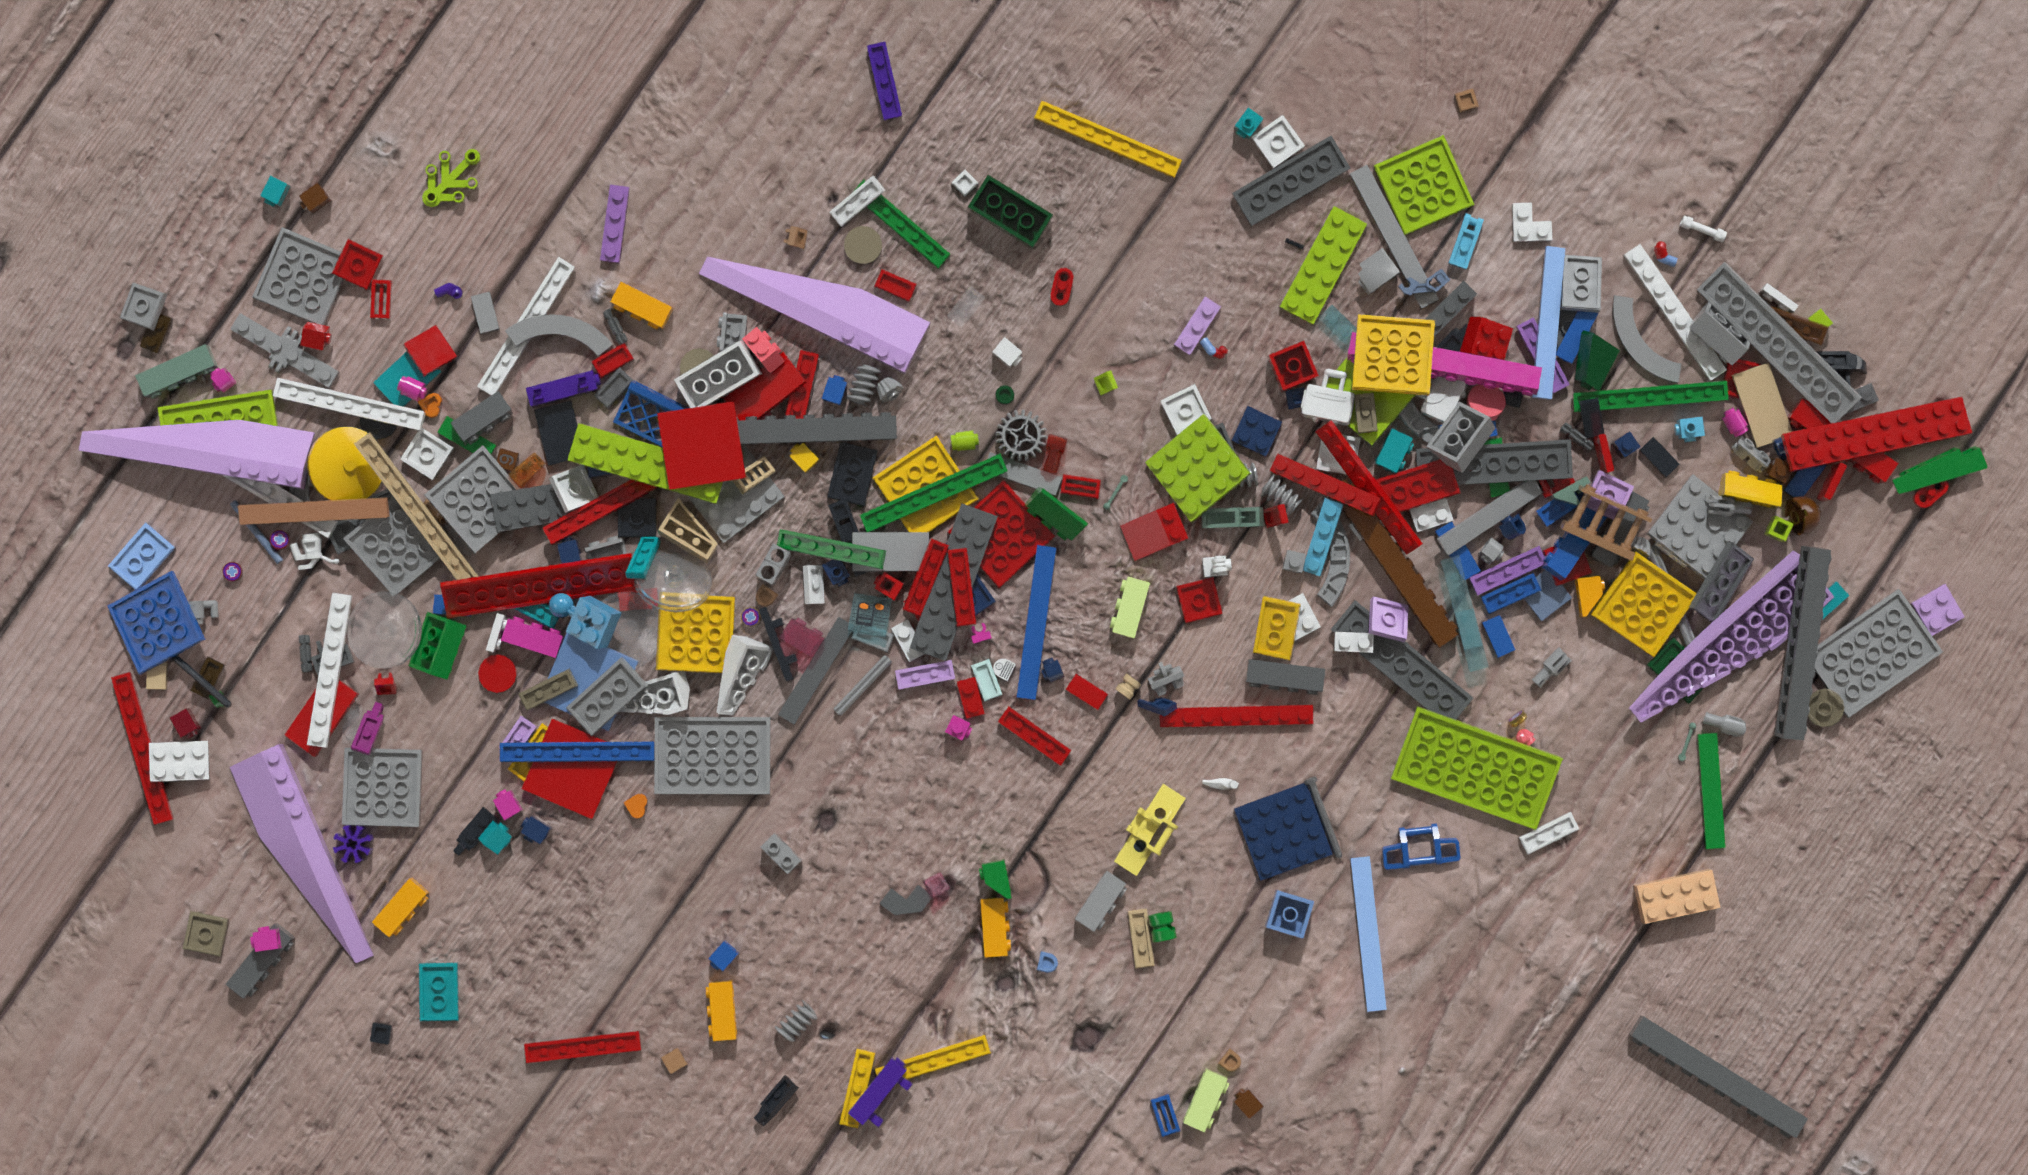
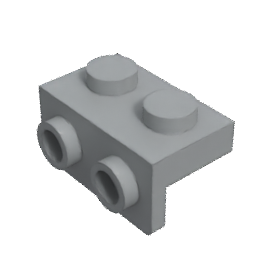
M723 312V317H719L718 327L722 328L721 336H717V347H720V352L738 341H743L742 338L746 336L747 315Z
M618 536L607 538V542L601 544L599 541L589 543V547L584 548L588 559L627 554L624 540L622 538L618 539Z

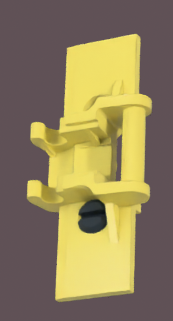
M1162 784L1146 811L1140 807L1132 823L1127 826L1126 831L1131 835L1114 862L1137 876L1152 852L1160 856L1162 848L1174 829L1177 830L1178 828L1171 821L1186 798L1165 784ZM1162 808L1165 810V817L1163 819H1158L1155 816L1156 809ZM1163 822L1167 825V828L1155 847L1149 845V842Z

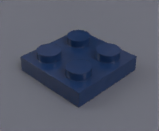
M1247 406L1231 441L1266 457L1282 421Z

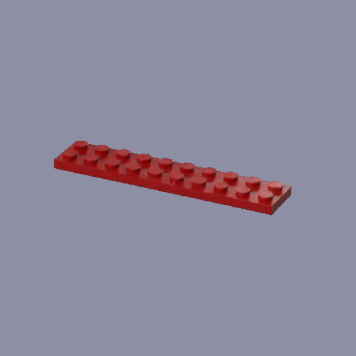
M1957 397L1783 433L1781 438L1790 471L1794 472L1972 434V429L1963 397Z
M632 553L440 582L447 619L549 603L550 599L559 593L567 594L571 599L638 589L637 579L627 578L625 574L632 559Z

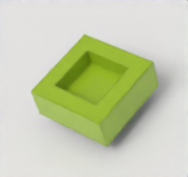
M1111 370L1094 377L1100 395L1107 394L1118 388Z

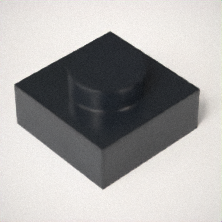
M373 1022L370 1042L389 1045L393 1025Z

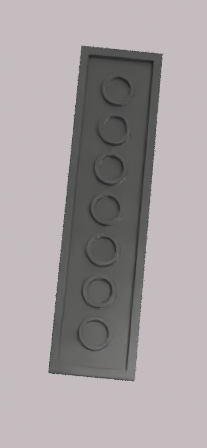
M1571 439L1483 445L1463 473L1455 469L1453 471L1458 485L1573 478ZM1428 448L1416 449L1417 466L1439 460Z
M961 503L947 545H949L948 550L967 548L971 586H973L998 516ZM948 551L924 606L910 645L911 649L944 661L947 659L958 628Z
M1354 600L1330 630L1333 633H1369L1370 612ZM1374 635L1373 653L1358 652L1429 711L1456 720L1473 699L1469 693L1407 642Z

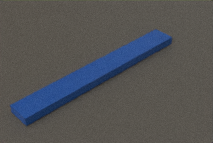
M1037 545L1016 695L1018 698L1036 700L1056 554L1055 547Z
M654 741L500 743V762L655 761Z

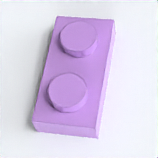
M520 716L502 743L527 742L537 726L523 716Z

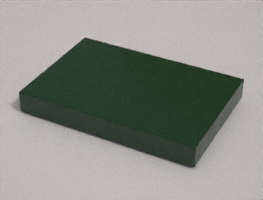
M1672 637L1646 665L1658 676L1685 648ZM1701 687L1694 691V694L1685 696L1682 699L1687 704H1690L1704 688Z

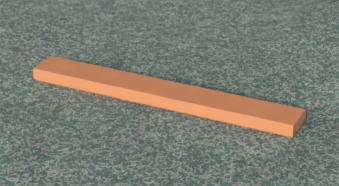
M388 498L238 505L240 525L390 517Z

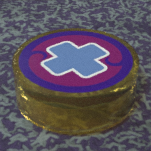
M746 608L741 613V620L746 626H755L760 621V613L755 608Z
M1521 710L1514 714L1508 720V723L1513 728L1517 727L1526 720L1527 715Z

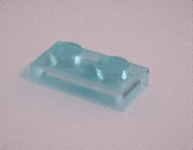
M1333 305L1318 318L1345 345L1351 340L1352 332L1356 333L1357 328Z

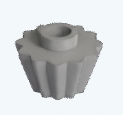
M892 377L884 378L877 386L882 402L896 399L903 389V386Z
M1635 537L1631 544V550L1634 553L1636 551L1649 560L1650 542L1645 538Z

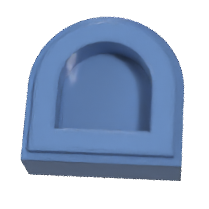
M1041 951L1037 971L1053 972L1058 966L1056 956Z

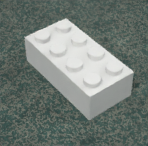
M738 341L677 377L674 381L690 408L714 403L760 376L762 372L744 341Z

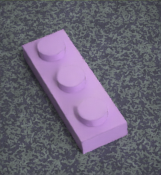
M1204 297L1174 346L1190 355L1221 306Z
M952 660L895 671L898 689L955 679Z

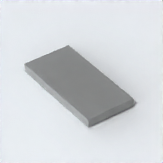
M852 532V544L886 550L883 569L852 563V571H918L929 543V532Z
M621 657L571 702L566 709L593 736L646 688L648 684Z

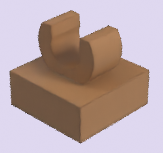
M791 226L790 229L785 230V232L789 233V239H784L783 242L789 246L804 249L808 230Z

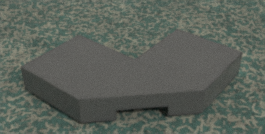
M918 884L906 900L891 888L879 904L894 915L922 912L933 895Z

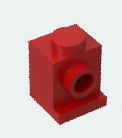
M885 572L883 575L878 574L873 583L876 585L874 589L894 601L904 586V583ZM886 582L891 583L890 589H885L884 584Z

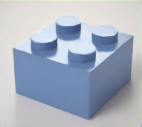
M1275 890L1265 927L1304 938L1314 901Z

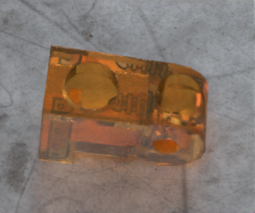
M535 452L508 475L522 489L546 463Z

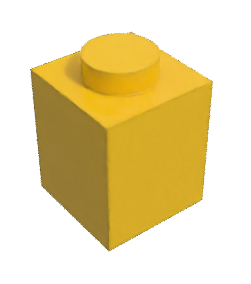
M797 443L790 450L791 454L789 456L805 473L820 461L804 443L801 445Z

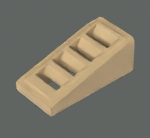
M763 456L745 468V475L749 473L754 479L753 482H751L747 475L744 478L747 486L744 485L741 479L732 481L744 495L776 471L767 458ZM762 463L768 472L764 473L759 465ZM754 468H756L758 473L761 475L759 478L753 471Z

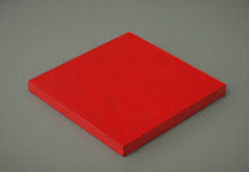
M734 401L657 413L669 490L746 478Z
M1004 480L974 507L998 516L980 564V568L998 588L1003 586L1036 555L1037 545L1046 546L1056 537L1041 523L1042 521L1037 516L1034 518L1026 511L1028 508L1023 500Z
M553 718L542 742H607ZM617 761L533 762L521 789L593 819Z

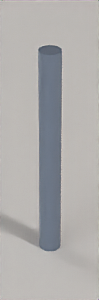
M234 500L230 505L239 516L238 505L240 504ZM246 524L276 564L281 563L283 559L271 546L255 524Z

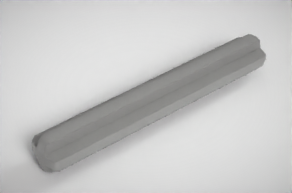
M884 655L837 704L834 711L841 716L892 661Z

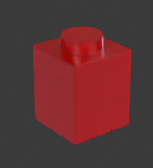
M307 322L302 329L300 346L324 350L331 342L330 326Z

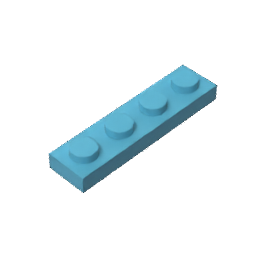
M1327 497L1324 499L1306 555L1303 571L1321 576L1342 512L1343 503Z

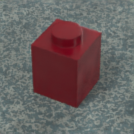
M185 708L170 717L180 738L187 737V739H190L198 734L197 730L201 729L190 708Z

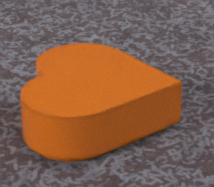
M432 393L418 401L427 417L436 418L440 413L439 406L442 404V398L439 394Z
M639 793L623 803L632 817L641 818L645 814L644 807L647 805L648 799L644 794Z

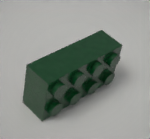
M990 175L986 176L968 205L969 211L1032 250L1053 218V214Z

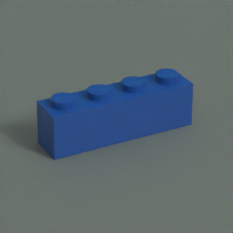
M1586 507L1579 521V527L1586 530L1590 526L1596 512ZM1606 516L1602 517L1596 531L1599 530V528L1607 518ZM1566 531L1563 537L1559 536L1555 541L1553 552H1548L1544 557L1543 561L1545 563L1542 568L1560 581L1565 579L1590 542Z

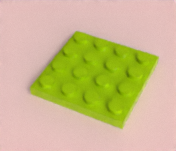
M1202 414L1145 462L1190 522H1194L1251 475L1250 471L1205 414Z

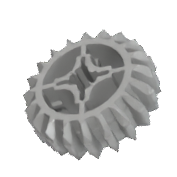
M1014 410L1015 417L1008 413V421L1005 418L1001 419L1005 425H997V428L1001 429L1002 432H996V436H1001L1000 439L996 440V443L1003 442L999 450L1006 448L1007 450L1004 452V455L1007 456L1009 452L1012 453L1011 460L1014 459L1015 455H1018L1019 462L1021 461V456H1025V460L1028 461V454L1035 458V450L1038 453L1042 452L1038 446L1045 447L1046 444L1041 442V439L1045 440L1047 436L1041 435V433L1046 432L1047 429H1040L1044 422H1036L1039 418L1038 415L1032 419L1031 411L1028 413V416H1024L1025 410H1022L1021 415L1018 416L1017 410ZM1024 420L1023 425L1019 429L1008 427L1015 421ZM1030 423L1036 428L1037 439L1027 432ZM1025 427L1024 435L1027 436V438L1025 440L1023 439L1022 441L1020 440L1019 444L1017 445L1018 436L1015 433H1017L1018 431H1023ZM1005 433H1009L1015 438L1016 441L1013 449L1006 442ZM1024 442L1035 444L1029 450L1018 451Z

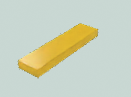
M856 1049L840 1125L853 1128L859 1127V1122L849 1115L848 1112L868 1087L875 1052Z

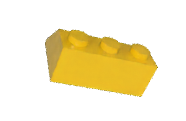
M1730 470L1728 473L1722 474L1718 491L1719 496L1733 497L1736 501L1752 502L1754 505L1772 509L1781 507L1782 485L1777 484L1776 480L1766 479L1765 481H1760L1758 476L1747 475V477L1739 476V472Z

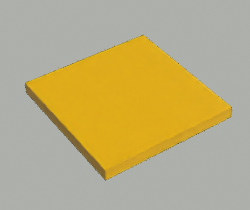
M1358 314L1352 390L1429 396L1435 320Z
M936 435L874 476L873 479L888 502L960 470ZM969 488L900 518L908 532H930L958 514L961 503L970 506L979 499L972 488Z
M1635 551L1633 560L1627 562L1591 615L1652 657H1655L1689 610V606L1697 593Z
M659 593L656 670L723 673L725 653L733 635L735 597Z

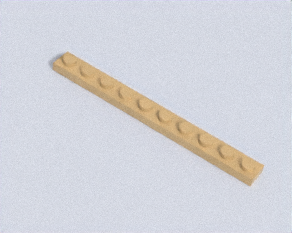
M369 432L355 442L356 448L456 580L479 577L373 435Z

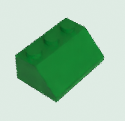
M1038 487L1025 503V506L1028 508L1026 511L1034 518L1038 515L1043 519L1041 523L1049 529L1052 527L1058 531L1056 535L1064 541L1066 539L1072 541L1088 525L1085 520L1041 487Z
M427 612L408 666L448 680L467 625Z

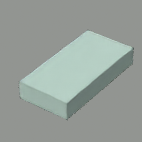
M987 659L971 665L984 701L1001 696L1002 692L990 660Z

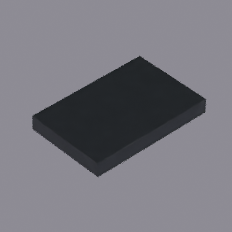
M572 401L534 410L548 466L568 461L578 426Z
M840 442L827 498L839 501L846 498L847 503L865 506L878 450Z

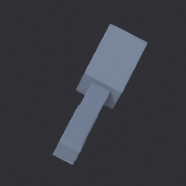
M1440 269L1427 278L1425 283L1419 284V282L1409 277L1406 280L1410 283V286L1406 288L1401 283L1398 288L1403 294L1408 296L1417 293H1436L1450 281V278ZM1435 278L1440 286L1434 288L1432 285H1429V282Z

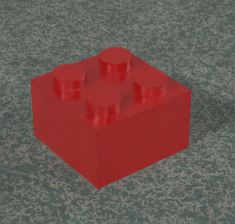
M1470 317L1460 352L1505 360L1513 328L1484 317Z
M1305 341L1267 356L1281 392L1311 381L1319 376Z

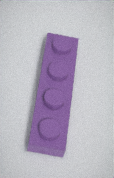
M610 185L600 261L620 263L629 187Z
M1533 317L1516 326V329L1535 362L1538 325ZM1556 359L1552 394L1570 385Z
M1537 546L1470 577L1469 580L1476 595H1479L1544 565V555L1540 546Z

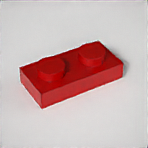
M972 677L957 681L966 719L985 714L976 678Z

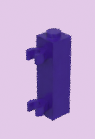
M591 370L527 387L526 392L530 406L534 408L598 391L601 381L599 375Z
M891 1057L852 1106L848 1114L862 1125L869 1119L879 1127L883 1119L875 1114L874 1111L895 1084H900L907 1091L912 1086V1083L903 1077L907 1070L904 1067L906 1064L898 1057L896 1059Z

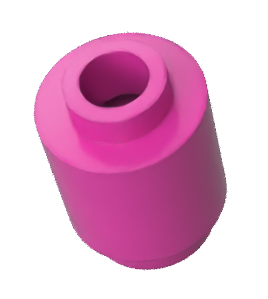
M403 376L397 387V390L402 395L419 401L420 398L424 399L427 393L425 383L409 376Z
M1730 408L1723 413L1724 417H1722V420L1730 434H1733L1734 437H1738L1748 431V424L1739 409Z

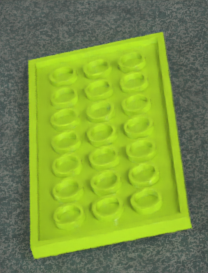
M1417 706L1391 779L1536 830L1563 758Z

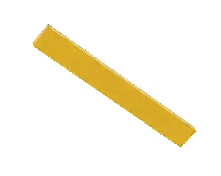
M1042 100L1034 119L1172 178H1175L1182 162L1181 159Z

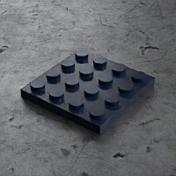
M1305 783L1234 808L1260 881L1332 855L1309 788Z

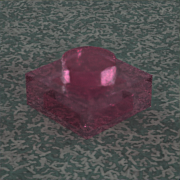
M941 872L923 881L932 899L950 889Z

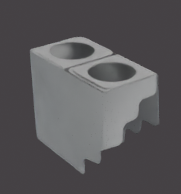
M1383 248L1360 263L1362 270L1358 273L1360 276L1359 284L1369 296L1400 273Z
M773 543L755 575L762 581L775 585L789 562L791 552ZM774 549H781L784 552V559L781 562H774L771 559V552ZM764 566H772L774 568L775 574L771 579H765L761 575V570Z

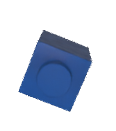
M834 375L833 378L828 377L822 400L841 406L848 385L847 382H844L845 378Z
M725 940L708 958L711 960L709 964L717 971L719 969L724 971L739 952Z

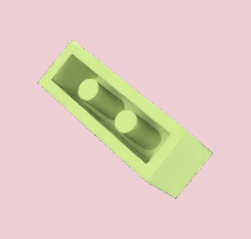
M1127 577V580L1122 581L1120 591H1123L1122 598H1118L1115 609L1118 610L1117 616H1112L1110 628H1113L1112 633L1135 638L1149 589V582L1132 577Z
M1205 1068L1183 1119L1184 1124L1203 1132L1206 1131V1128H1211L1214 1120L1211 1118L1214 1111H1218L1222 1102L1219 1100L1221 1093L1225 1094L1229 1086L1227 1077Z

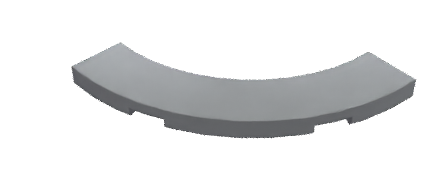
M1614 295L1613 319L1617 335L1627 353L1640 367L1654 376L1678 383L1681 364L1661 357L1648 347L1636 328L1633 316V298Z
M564 315L531 317L505 330L516 346L529 338L543 334H560L575 338L592 349L597 356L613 345L603 333L592 325Z
M1412 400L1398 415L1408 429L1427 443L1431 441L1439 430L1438 425L1426 419Z
M1324 499L1311 513L1317 521ZM1340 519L1330 546L1328 575L1322 588L1317 593V596L1330 607L1336 602L1344 588L1350 565L1349 542Z

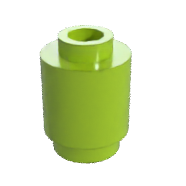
M973 430L955 432V435H951L952 449L957 451L976 449V445H979L978 433L974 434Z

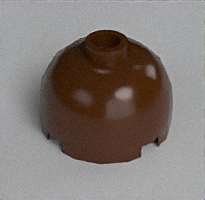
M1801 496L1786 501L1784 507L1785 518L1790 517V521L1793 523L1791 531L1794 534H1807L1818 526L1821 509L1812 499Z

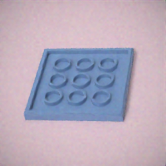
M566 633L548 679L570 668L578 686L544 703L571 714L566 707L621 657L634 670L639 661L609 647L596 649ZM616 715L601 728L609 731Z

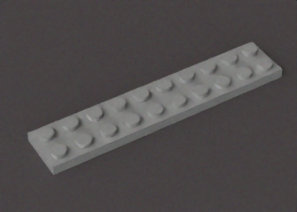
M1726 262L1697 289L1831 423H1836L1862 398Z

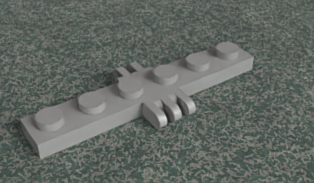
M240 313L231 327L232 331L271 353L269 357L271 362L268 367L273 369L277 363L278 365L275 369L277 373L281 371L282 367L286 369L290 364L328 388L332 386L339 374V371L300 349L302 334L296 340L295 338L299 332L294 330L290 336L292 328L289 326L280 337Z

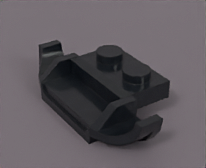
M1816 351L1850 386V374L1853 372L1867 374L1866 362L1861 357L1850 353V351Z

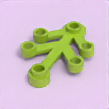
M475 149L468 150L465 153V159L449 174L451 154L448 151H442L439 154V159L441 160V183L437 187L435 175L438 173L437 167L429 164L425 169L428 174V189L424 191L422 200L428 207H436L441 201L462 203L465 200V195L461 191H456L454 194H442L447 188H469L474 190L478 187V181L473 177L467 180L456 179L470 165H477L480 162V153ZM471 153L475 154V159L473 160L469 159ZM448 154V159L442 160V155ZM430 167L435 168V172L432 174L428 172ZM471 180H474L476 182L475 186L473 187L469 186V182ZM430 194L435 195V199L432 201L428 199ZM457 194L462 195L461 200H456L455 197Z

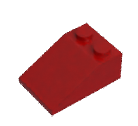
M1174 503L1120 525L1134 561L1188 539Z

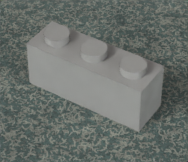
M1106 870L1076 915L1075 920L1093 932L1096 929L1100 930L1105 923L1103 918L1106 913L1111 914L1116 904L1114 901L1116 898H1121L1127 890L1124 887L1126 883Z

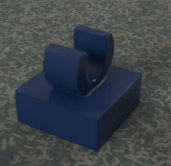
M1304 387L1285 391L1288 410L1301 408Z

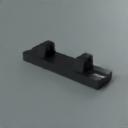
M845 498L828 505L842 542L852 543V532L859 531ZM853 571V572H854V574H855V577H857V576H860V575H862V574L868 573V572H870V571Z
M767 607L761 608L759 612L785 680L790 681L794 677L789 664L798 661L796 654L787 657L784 654L775 628L784 625L783 619L778 618L772 621Z

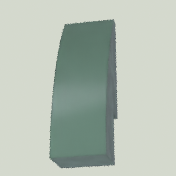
M1263 507L1208 509L1202 514V528L1264 527Z

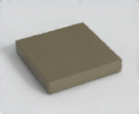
M190 911L182 949L221 957L229 918Z

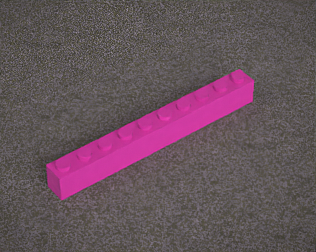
M1352 332L1347 360H1351L1352 363H1354L1355 332ZM1433 347L1431 378L1443 377L1451 382L1459 380L1464 381L1468 385L1481 384L1489 389L1497 387L1502 388L1506 392L1518 391L1526 396L1537 395L1542 367Z

